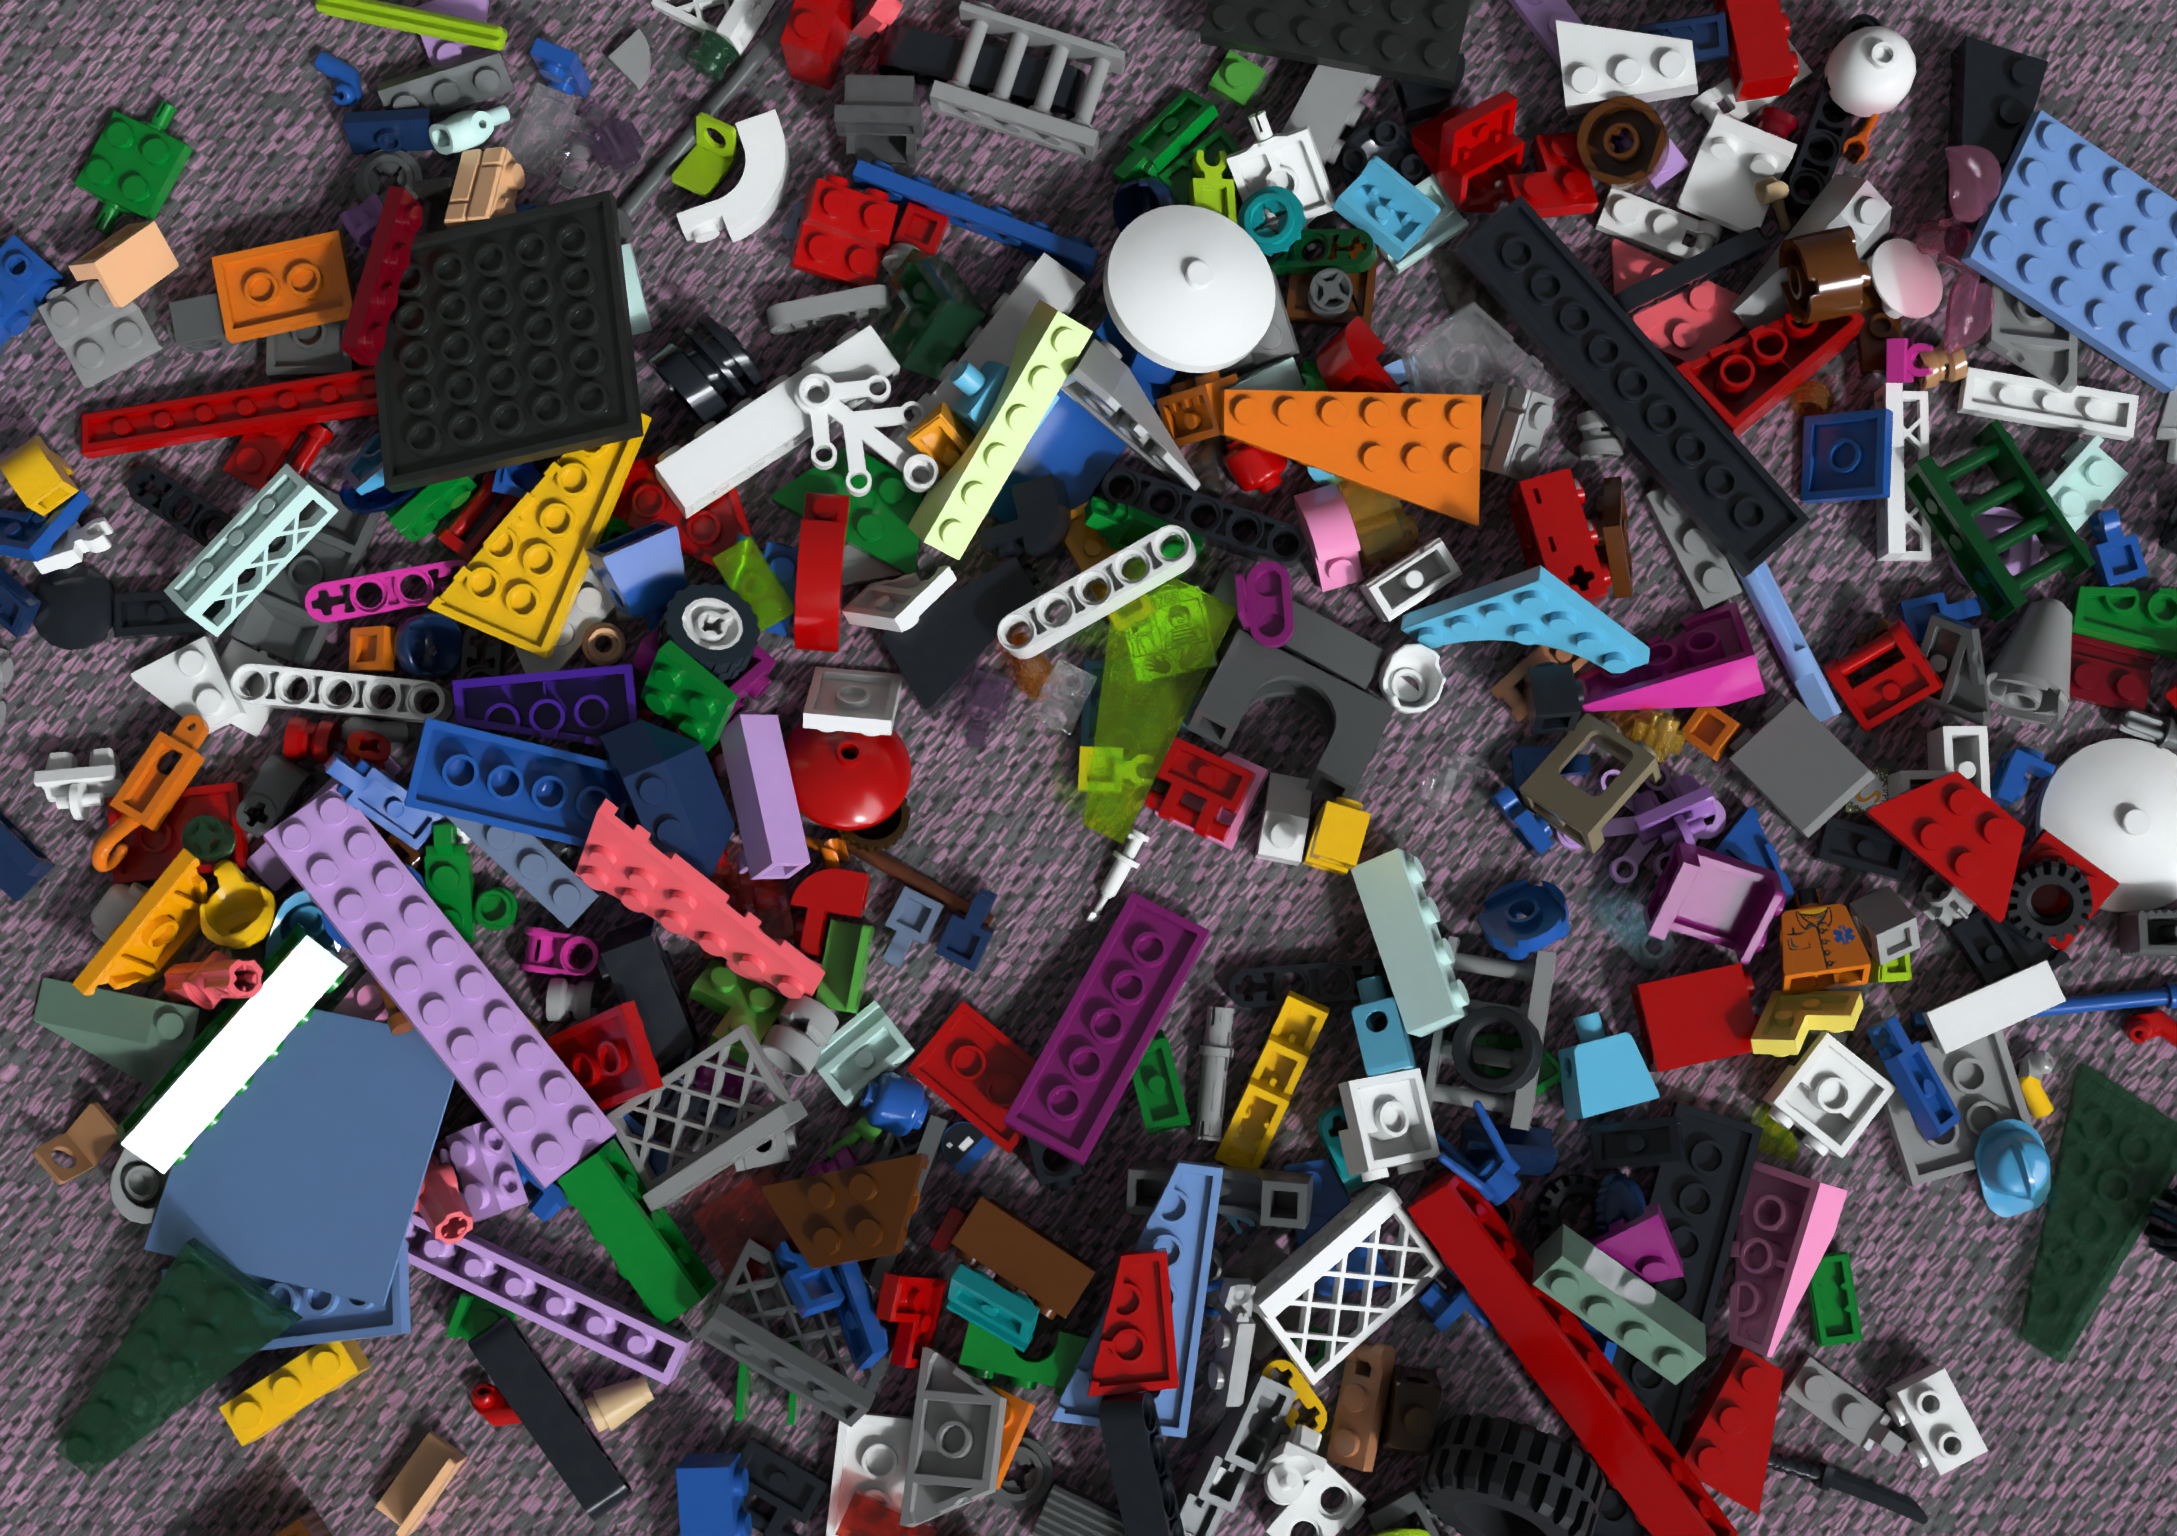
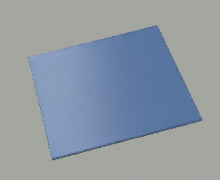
M314 1009L306 1023L300 1027L295 1026L283 1039L284 1045L280 1052L271 1061H264L253 1073L254 1078L250 1086L241 1095H234L226 1103L219 1121L207 1131L203 1129L195 1138L188 1156L180 1164H172L144 1250L385 1306L455 1078L415 1029L405 1034L392 1035L386 1023Z

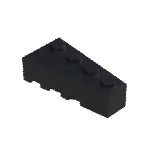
M1968 36L1951 53L1952 81L1949 105L1951 107L1950 129L1948 130L1949 160L1946 178L1945 222L1973 231L1976 230L2028 119L2034 112L2048 61Z

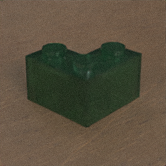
M912 248L889 280L891 286L906 305V309L882 341L900 367L938 380L942 370L953 360L987 313L949 262Z

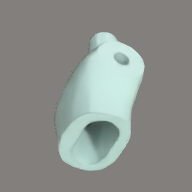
M504 105L486 111H462L449 116L442 122L431 125L429 127V137L434 148L441 154L448 155L463 152L483 144L493 132L494 126L510 120V114Z

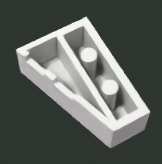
M1555 20L1565 106L1569 116L1588 113L1594 107L1617 96L1635 97L1647 103L1698 94L1692 40Z

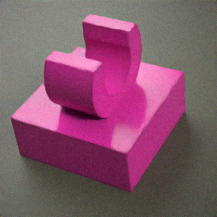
M1909 338L1887 339L1886 383L1914 382V376L1927 377L1932 375L1933 368H1919L1915 360L1920 352L1933 351V345L1927 343L1914 344V339Z

